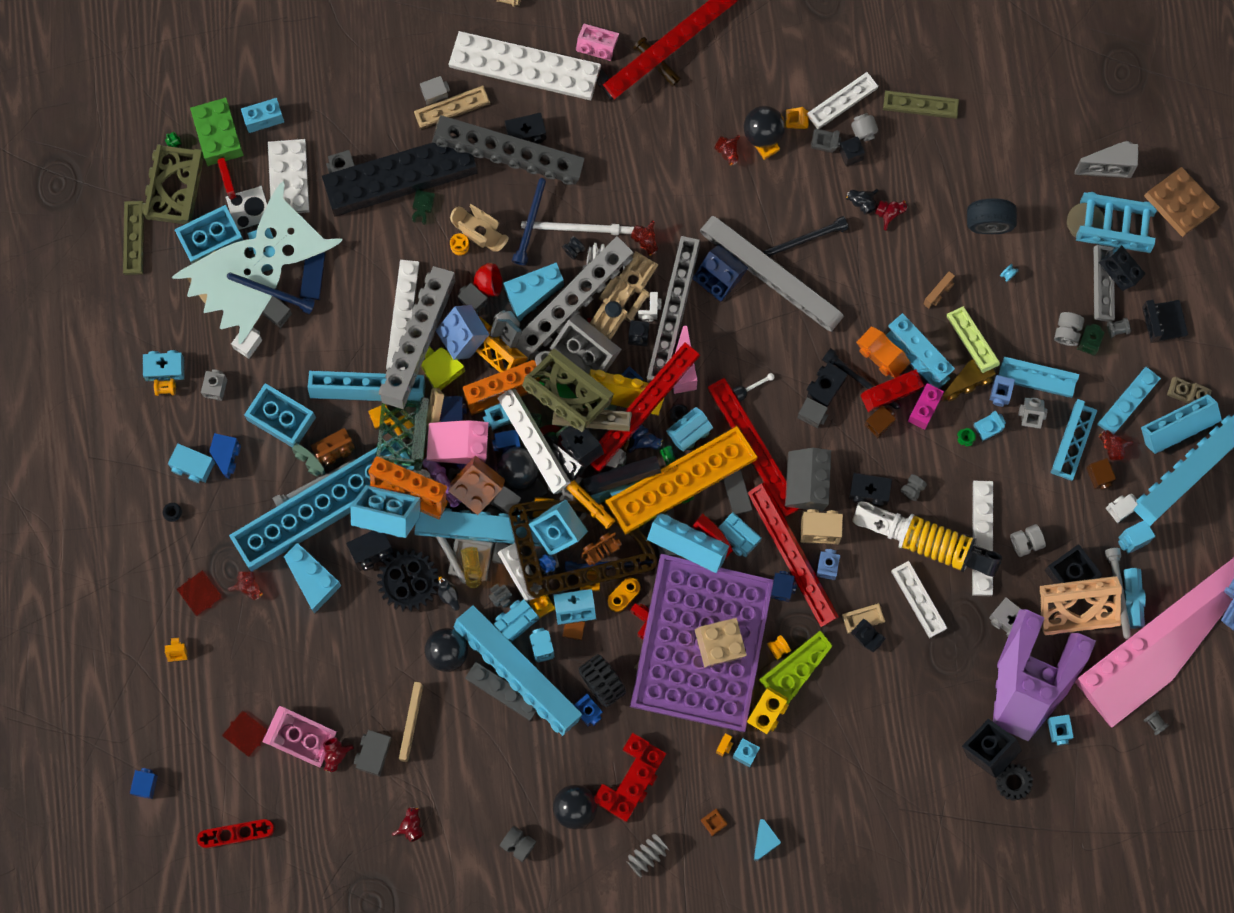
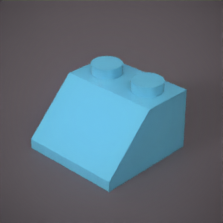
M567 500L551 507L528 524L549 555H553L575 544L588 532Z

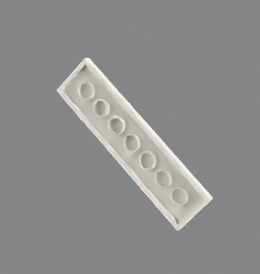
M460 31L449 61L450 68L587 100L592 99L601 69V64Z

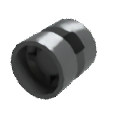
M513 826L501 842L500 847L508 853L513 852L515 858L524 862L537 841L529 835L523 836V831Z

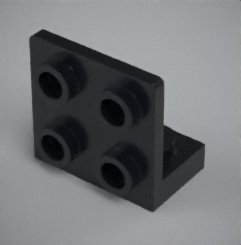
M1153 299L1144 303L1142 309L1150 343L1186 337L1188 335L1180 300L1155 304Z

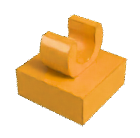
M548 596L534 598L529 601L539 619L555 610Z
M171 638V645H165V654L168 662L188 660L185 644L179 643V638Z

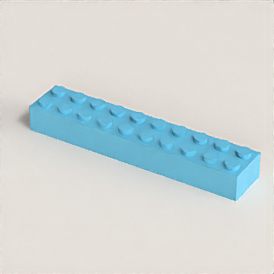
M396 436L230 534L231 540L250 571L253 572L293 548L296 543L303 542L351 513V505L366 485H370L368 471L376 456L408 470H416Z

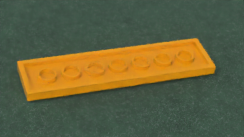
M736 426L662 468V473L644 478L605 500V503L626 535L656 518L660 513L663 514L756 461L757 456Z

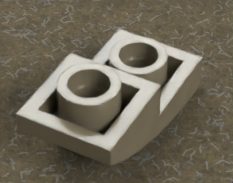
M1173 377L1167 395L1189 404L1207 394L1211 395L1212 390L1197 383L1191 384L1178 377Z

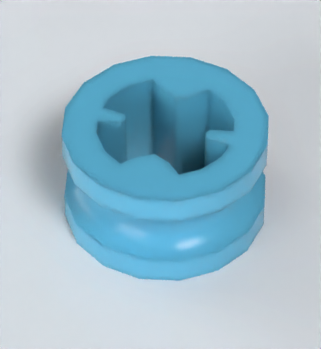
M1010 264L1000 276L1005 277V281L1008 282L1018 272V269H1014L1013 264Z

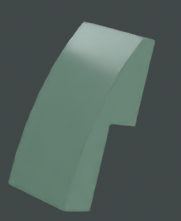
M294 444L292 451L295 457L303 462L307 460L305 465L309 469L308 472L317 477L326 474L321 463L312 453L301 445Z

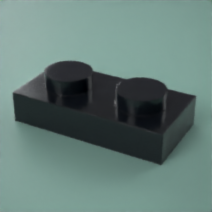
M554 443L551 446V450L570 481L576 480L585 466L581 462L577 463L570 453L557 443Z

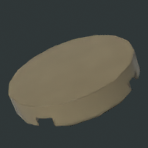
M1087 203L1077 204L1070 210L1067 216L1066 224L1074 237H1076L1080 225L1085 226ZM1094 206L1092 226L1103 229L1104 215L1097 206Z

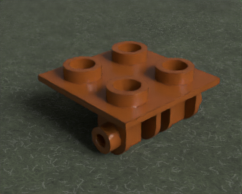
M608 532L599 538V543L595 545L591 543L583 548L584 551L581 559L586 558L585 560L589 566L591 564L595 565L602 560L600 556L603 559L605 558L600 548H603L609 556L607 548L612 554L620 549L619 547L622 544L619 539L615 540V532L613 534Z

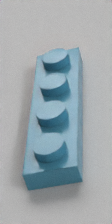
M1145 367L1099 421L1098 425L1113 436L1161 378Z

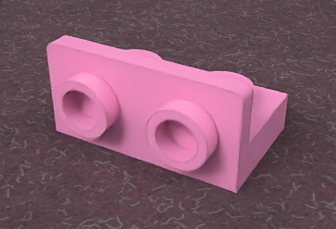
M583 24L578 36L576 51L611 61L619 33Z

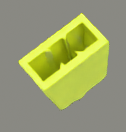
M429 346L425 360L421 365L432 387L440 389V391L465 372L463 364L458 360H453L451 355L442 347L434 352Z

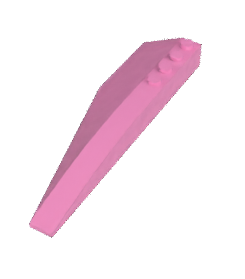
M1234 558L1076 679V685L1111 728L1175 678L1227 610L1233 599L1224 590L1226 587H1229L1234 578Z

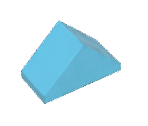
M763 819L759 821L754 854L755 861H758L781 844L780 840Z

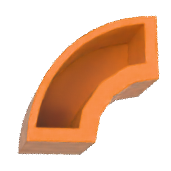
M872 326L856 342L861 348L859 350L860 353L866 358L869 357L879 366V370L885 376L890 375L896 378L911 363L902 349L893 344L882 331Z

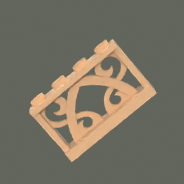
M1117 576L1040 586L1041 616L1045 617L1041 626L1044 635L1121 626L1122 586ZM1109 595H1113V602L1107 601ZM1085 598L1088 603L1093 604L1082 615H1077L1067 609L1073 606L1078 599ZM1054 602L1056 607L1048 610V603ZM1103 606H1110L1113 611L1107 612V609ZM1059 611L1058 613H1056V614L1054 615V619L1049 620V617H1050L1053 613Z

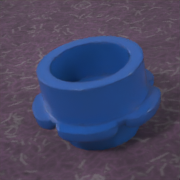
M544 554L539 559V564L543 571L548 573L555 570L556 561L551 555Z

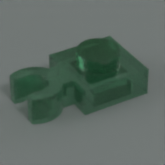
M421 190L416 191L412 206L413 210H417L412 215L414 223L417 217H422V224H426L427 217L425 213H431L435 200L434 193Z

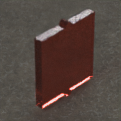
M203 570L194 577L188 578L187 582L177 588V591L196 616L207 608L210 609L211 605L222 598Z
M242 710L238 717L230 722L231 725L222 736L249 757L257 746H261V742L268 730Z

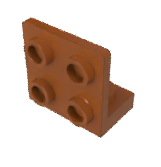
M345 428L310 445L322 466L325 465L326 467L334 464L336 459L340 457L350 456L353 450H355L354 444Z

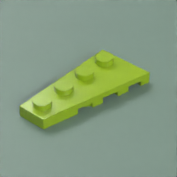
M818 631L759 680L765 688L769 686L788 698L786 703L789 705L790 701L795 697L799 689L831 649L832 645L823 633Z

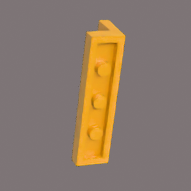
M478 316L490 334L492 326ZM490 335L483 342L484 349L479 347L476 350L480 356L499 372L513 368L518 364H524L528 358L517 348H510L500 337H491ZM490 349L495 350L497 359L492 358ZM504 359L509 362L507 369L503 365Z

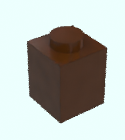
M882 405L866 420L864 425L878 439L894 424L896 420L895 414L891 409L885 408Z
M1108 458L1091 463L1086 468L1094 489L1101 488V490L1110 488L1116 480Z

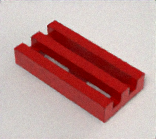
M225 158L218 159L226 193L230 200L234 199L236 194Z

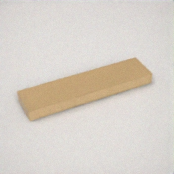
M484 86L418 109L414 111V114L422 130L437 124L440 115L454 118L489 105L490 101Z
M414 682L399 755V760L402 762L409 760L423 691V685L419 682Z

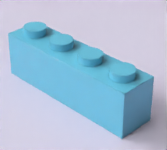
M1207 394L1142 426L1141 430L1146 446L1156 454L1192 435H1196L1208 427L1214 426L1222 421L1218 403Z
M662 513L653 521L647 540L715 573L718 572L724 563L729 549V545L722 541L716 540Z

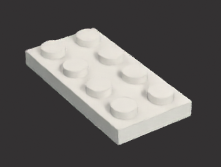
M306 140L268 142L270 198L278 185L284 181L283 199L297 213L309 212Z

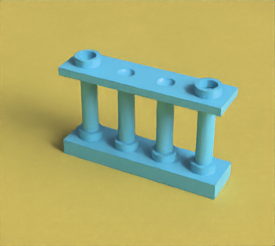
M1084 192L1080 204L1087 203L1085 226L1080 225L1076 241L1111 247L1122 245L1125 249L1151 253L1155 245V238L1148 236L1150 216L1154 217L1157 210L1150 202H1139L1097 195L1094 192ZM1094 206L1105 208L1103 229L1092 226ZM1113 210L1124 212L1122 232L1111 230ZM1132 213L1143 215L1141 235L1130 233Z
M903 313L888 325L891 331L886 334L887 338L904 351L911 362L909 365L914 370L917 369L918 374L926 383L941 389L950 381L948 375L955 368Z

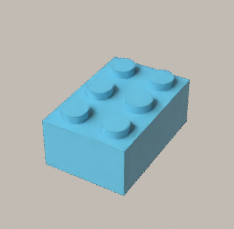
M226 205L175 229L191 264L223 247L243 241Z
M266 383L244 414L247 421L292 448L295 443H300L316 418L313 411Z
M368 485L363 488L351 505L352 526L406 538L420 518V497Z

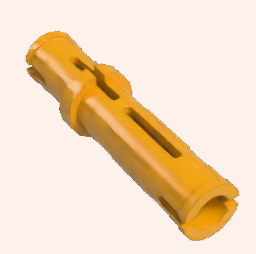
M575 480L566 487V490L591 513L593 518L596 517L606 529L614 524L615 519L604 510V506L602 504L599 505Z

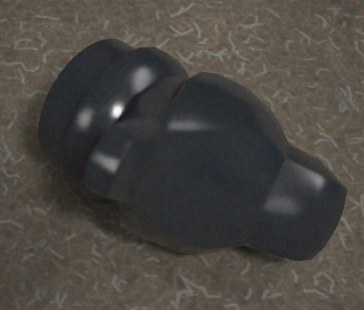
M875 189L872 192L850 190L847 193L846 200L852 201L855 207H859L860 211L867 215L877 208L876 201L873 198L879 190Z
M439 577L438 595L445 604H449L454 611L459 610L456 586L447 579Z

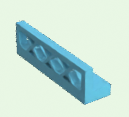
M1008 357L1003 358L999 370V376L1015 379L1014 385L1070 398L1073 397L1075 385L1079 378V374Z
M1077 399L1074 404L1051 470L1052 474L1071 481L1074 479L1097 413L1096 409L1085 406V401ZM1082 410L1091 413L1090 420L1082 422L1080 418ZM1081 427L1084 437L1076 440L1074 436L1075 429ZM1075 444L1078 454L1070 458L1068 454L1069 446ZM1064 463H1070L1072 467L1071 474L1061 472Z

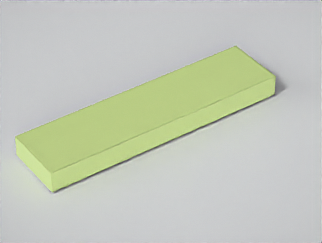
M964 306L947 314V319L982 373L1000 365L996 355Z

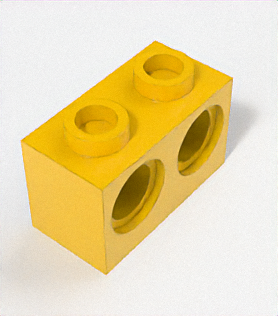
M768 686L748 718L747 723L768 734L769 730L774 731L779 723L776 720L780 713L783 715L789 706L786 703L788 698ZM776 698L780 705L772 707L769 704V700ZM759 716H768L770 722L762 724L759 721Z

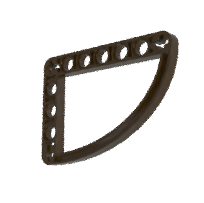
M564 500L533 501L516 504L509 509L508 518L526 591L532 598H539L649 572L657 565V558L652 546L644 534L636 528L628 534L639 544L644 554L542 578L526 513L549 510ZM568 501L575 512L591 515L580 502ZM604 508V510H605L613 519H615V517L613 516V514L611 513V511ZM514 509H517L518 512H522V514L519 516L520 522L524 520L525 523H520L514 526V523H517L516 516H512V513H514ZM615 519L614 524L620 527V525ZM519 527H523L527 531V535L524 538H520L516 534V530ZM523 546L531 548L532 553L530 556L525 557L521 554ZM646 557L649 560H653L650 567L645 564L640 566L641 570H638L636 559H639V563L644 562ZM625 562H632L635 566L634 571L627 572L624 569ZM534 565L536 573L528 575L525 571L526 566ZM613 566L616 569V574L608 576L605 572L606 567ZM590 570L597 573V579L594 581L587 579L586 574ZM570 575L578 577L577 585H570L568 583ZM552 579H556L560 583L559 588L556 590L549 587V581ZM542 581H545V587L548 592H544L545 589L543 588L538 591V594H535L530 589L533 587V584H536L537 587L543 586Z

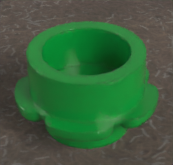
M175 132L166 134L165 142L169 147L178 148L182 144Z
M970 428L961 429L957 433V441L960 445L968 447L976 440V435Z

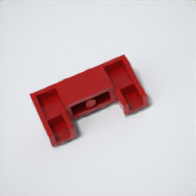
M634 733L631 734L622 751L634 757L635 760L617 791H614L602 784L594 797L595 803L626 823L638 802L643 803L648 794L645 790L648 785L653 786L658 777L655 773L666 756L665 752L649 744L648 741Z

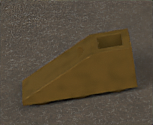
M974 359L969 361L945 391L941 401H952L959 397L958 394L963 392L968 394L974 391L978 385L986 386L992 383V379L996 375L994 369L982 373Z

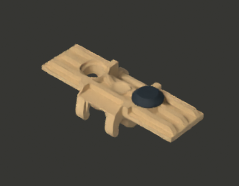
M638 252L634 253L632 256L634 259L625 267L623 272L613 280H610L599 297V300L603 301L590 322L593 327L610 340L624 319L628 322L635 320L634 317L646 298L650 297V293L644 287L658 267V264ZM631 275L638 277L639 281L636 284L628 282V278ZM637 292L640 295L630 311L624 310V305L630 295Z

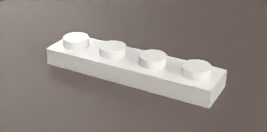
M866 72L807 113V116L816 128L820 129L877 90L878 85Z
M907 561L894 568L891 572L929 639L947 629L945 623L910 562Z

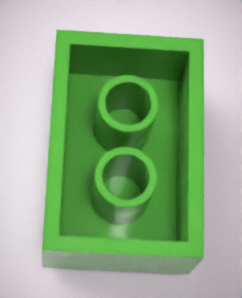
M226 98L190 108L204 159L208 166L217 164L218 159L225 158V161L244 156Z

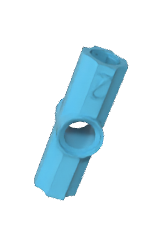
M1124 569V596L1130 628L1145 627L1144 607L1146 598L1145 591L1142 590L1141 569Z

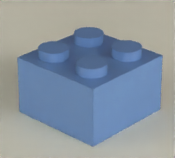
M472 305L455 306L435 330L453 360L471 358L490 335Z

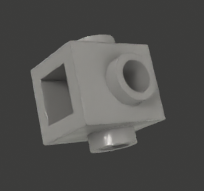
M1025 398L1024 405L1020 404L1019 416H1022V426L1041 429L1042 421L1046 420L1047 409L1044 408L1043 400Z

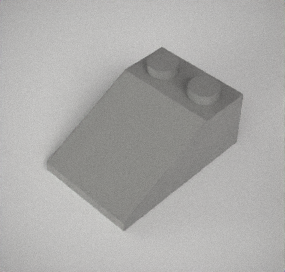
M1125 141L1083 157L1075 169V175L1131 178L1138 166V144Z

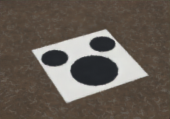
M262 186L236 193V198L231 200L226 196L231 216L238 230L260 223L267 207Z

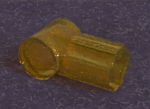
M468 547L461 550L465 583L470 588H477L482 583L478 549ZM471 574H476L479 578L472 581L468 577Z

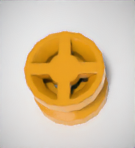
M455 234L450 240L451 250L455 255L462 256L469 251V241L464 234Z
M781 635L774 642L770 641L767 643L777 660L781 658L782 654L791 652L789 645Z

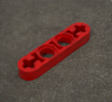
M267 819L207 829L198 834L197 842L203 848H214L263 839L273 834L274 825ZM264 823L270 826L266 834L263 831H256L258 836H254L255 830L253 825L256 824V828H262ZM245 826L249 827L251 834L243 838L240 835V830ZM224 830L231 832V838L228 841H222L220 837ZM214 832H217L216 837L218 843H215V839L209 840L207 845L205 844V842H201V839L204 838V834H207V836L213 837L215 836Z

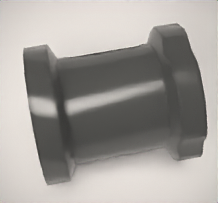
M1123 318L1121 321L1107 322L1110 338L1126 333V335L1130 334V324L1127 318Z
M1158 710L1144 719V722H1148L1155 731V735L1169 726L1160 717Z

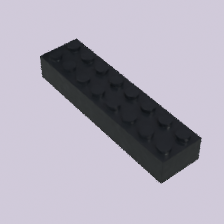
M432 142L322 175V179L334 217L478 173L472 154L467 152L460 153L453 148L440 147Z

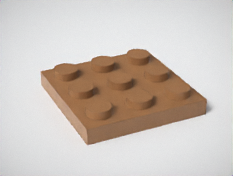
M1182 167L1144 195L1182 237L1220 208Z

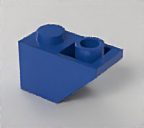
M214 433L209 452L225 478L230 479V475L235 472L236 463H234L235 456H238L240 453L241 445H239L237 438Z

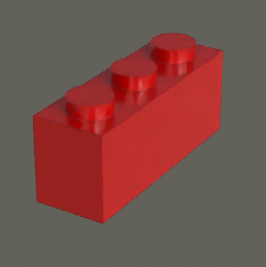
M917 369L867 389L860 396L867 411L870 412L880 408L882 405L885 406L918 392L924 387V384Z

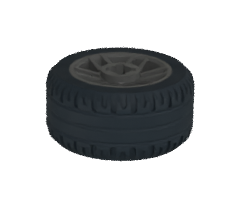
M982 199L975 201L967 208V226L972 232L978 234H1003L1010 232L1017 226L1016 205L1005 199Z

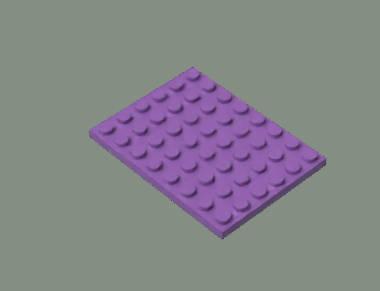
M661 554L630 707L745 732L774 580L720 568L715 573L690 560ZM737 618L747 656L742 659L704 668L695 629Z

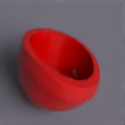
M494 263L482 265L474 277L473 285L484 295L499 296L502 291L503 279L498 266Z

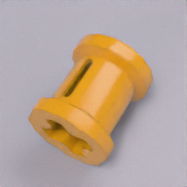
M174 378L165 381L154 379L155 396H159V394L175 395L176 386Z

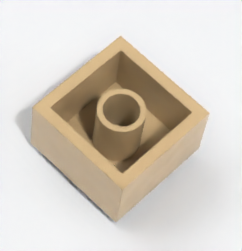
M815 509L807 510V512L803 513L801 519L800 542L839 545L842 538L843 514H838V511L832 510L827 511V513H819V510Z
M737 618L695 629L704 668L742 659L747 656Z

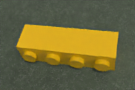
M590 369L589 373L591 377L614 394L611 401L612 405L628 408L649 384L640 379H631L620 374L614 375L602 370ZM663 400L651 414L659 415Z

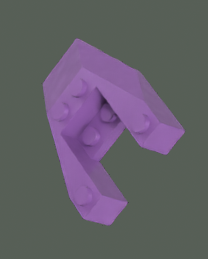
M1019 610L997 664L998 681L996 680L997 694L994 703L993 722L1006 732L1029 741L1068 694L1089 660L1096 641L1080 633H1070L1058 665L1053 667L1030 656L1045 617L1029 610Z

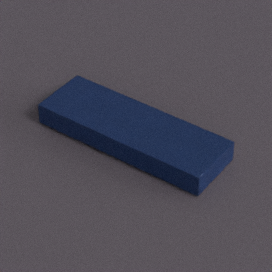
M326 251L305 259L301 299L308 297L313 300H320Z

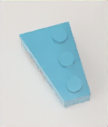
M557 263L504 282V290L519 322L564 286L563 277Z

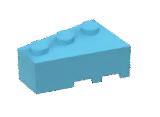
M296 543L284 558L315 614L341 587V584L304 548Z

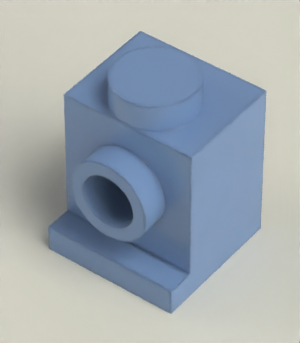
M996 375L989 400L993 401V404L1003 407L1004 404L1008 405L1015 379ZM1002 391L1004 393V396L999 395L997 392Z
M825 549V552L821 551L816 573L817 577L831 580L836 579L840 555L836 554L837 551L832 549ZM831 560L833 564L829 566L825 561Z

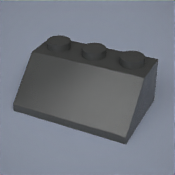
M807 448L788 452L785 507L806 510L815 509L823 512L829 505L831 450Z

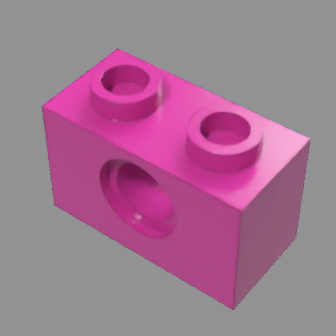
M927 383L908 422L925 430L944 391Z

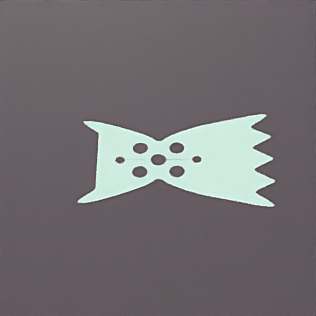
M284 181L278 185L268 202L258 225L256 238L223 247L182 269L172 277L173 279H192L187 294L188 297L207 294L204 313L223 310L220 329L239 325V344L250 333L272 296L227 279V274L231 272L275 289L280 278L281 267L284 264L305 260L333 248L342 241V239H323L283 199ZM271 227L277 231L275 238L268 239L265 236L267 228ZM288 228H293L294 234H288ZM285 245L293 246L294 253L291 256L283 254L282 248ZM266 246H272L275 249L274 256L266 257L263 254V249ZM247 247H253L256 250L255 257L251 259L245 257L244 250ZM270 264L273 267V273L268 276L264 275L261 271L263 265ZM247 268L250 269L251 274L245 275L244 270Z

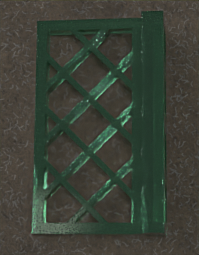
M421 398V401L407 400L404 408L416 407V411L411 414L405 409L398 407L390 412L384 403L381 404L376 456L394 464L414 466L413 470L421 471L429 398ZM398 412L405 416L400 421L394 416ZM391 418L395 424L388 427L384 421ZM409 420L414 426L407 429L403 423ZM398 426L404 431L399 436L392 431ZM389 433L394 439L386 442L382 436ZM408 435L413 441L406 445L401 439ZM398 442L403 448L395 451L391 445ZM386 448L392 453L390 456L380 455L381 451ZM407 451L411 455V459L402 458L400 454Z

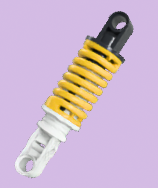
M859 502L852 520L858 526L886 535L889 539H897L899 541V548L908 550L910 548L912 552L917 550L919 555L924 553L925 557L929 558L931 556L932 560L938 559L940 563L945 561L946 565L950 566L952 564V567L961 570L960 572H964L969 567L987 576L994 577L1002 561V556L999 553L976 546L977 538H969L962 534L958 539V532L954 531L951 535V529H946L944 533L943 526H940L937 530V524L933 523L930 527V521H925L924 523V519L914 514H911L909 518L901 517L899 513L894 514L875 507L870 503Z

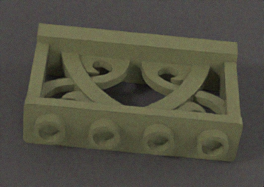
M157 144V148L153 150L152 154L154 164L149 169V178L151 179L150 184L146 186L145 195L147 199L146 203L144 202L142 205V213L146 220L185 225L191 222L193 218L204 161L203 152L199 149L191 150ZM166 155H173L176 159V164L173 165L172 161L168 159L169 163L164 165L162 159ZM179 156L190 157L192 160L180 162ZM181 170H183V174L189 172V176L186 178L182 177ZM177 172L178 178L187 185V189L178 190L170 198L164 191L162 183L169 176ZM179 195L185 196L183 201H180L178 198L177 203L175 202ZM156 202L161 203L158 207L159 209L163 208L166 204L168 205L166 210L161 213L153 210ZM171 209H174L177 212L182 213V215H169V212L171 211Z
M555 348L549 352V355L525 376L523 387L528 393L533 394L542 404L550 407L559 417H563L573 428L581 432L611 404L614 395ZM548 366L552 367L551 374L544 371ZM540 376H544V377L549 378V380H548V379H541V380H540V382H543V383L545 384V386H543L542 384H540V383H539L538 381H536L535 379H536L537 377H540ZM556 382L560 384L573 383L576 386L578 398L568 399L560 397ZM598 402L599 404L592 409L590 404ZM583 406L588 410V415L585 417L581 415Z

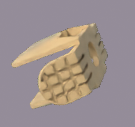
M470 204V208L474 216L461 206L453 209L450 216L451 222L470 241L482 248L486 246L495 252L505 246L509 237L496 231L499 222L472 204ZM479 226L484 227L486 234L484 236L475 231V228Z

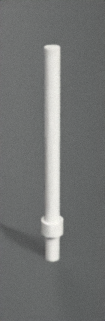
M522 221L521 228H525L527 221ZM534 222L533 229L601 232L611 233V235L634 234V227L619 226V224L592 225Z

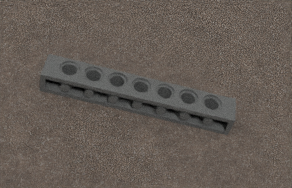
M440 115L432 140L433 143L440 147H450L460 153L467 152L474 157L487 158L494 163H504L514 169L521 168L528 173L541 174L548 179H558L568 185H576L584 162L583 157ZM450 133L456 134L458 138L451 137ZM468 139H473L476 143H470ZM486 144H491L494 149L488 148ZM508 149L512 154H507L504 150ZM522 155H527L530 159L526 160ZM540 160L546 161L548 165H543ZM558 165L563 166L565 170L559 169Z

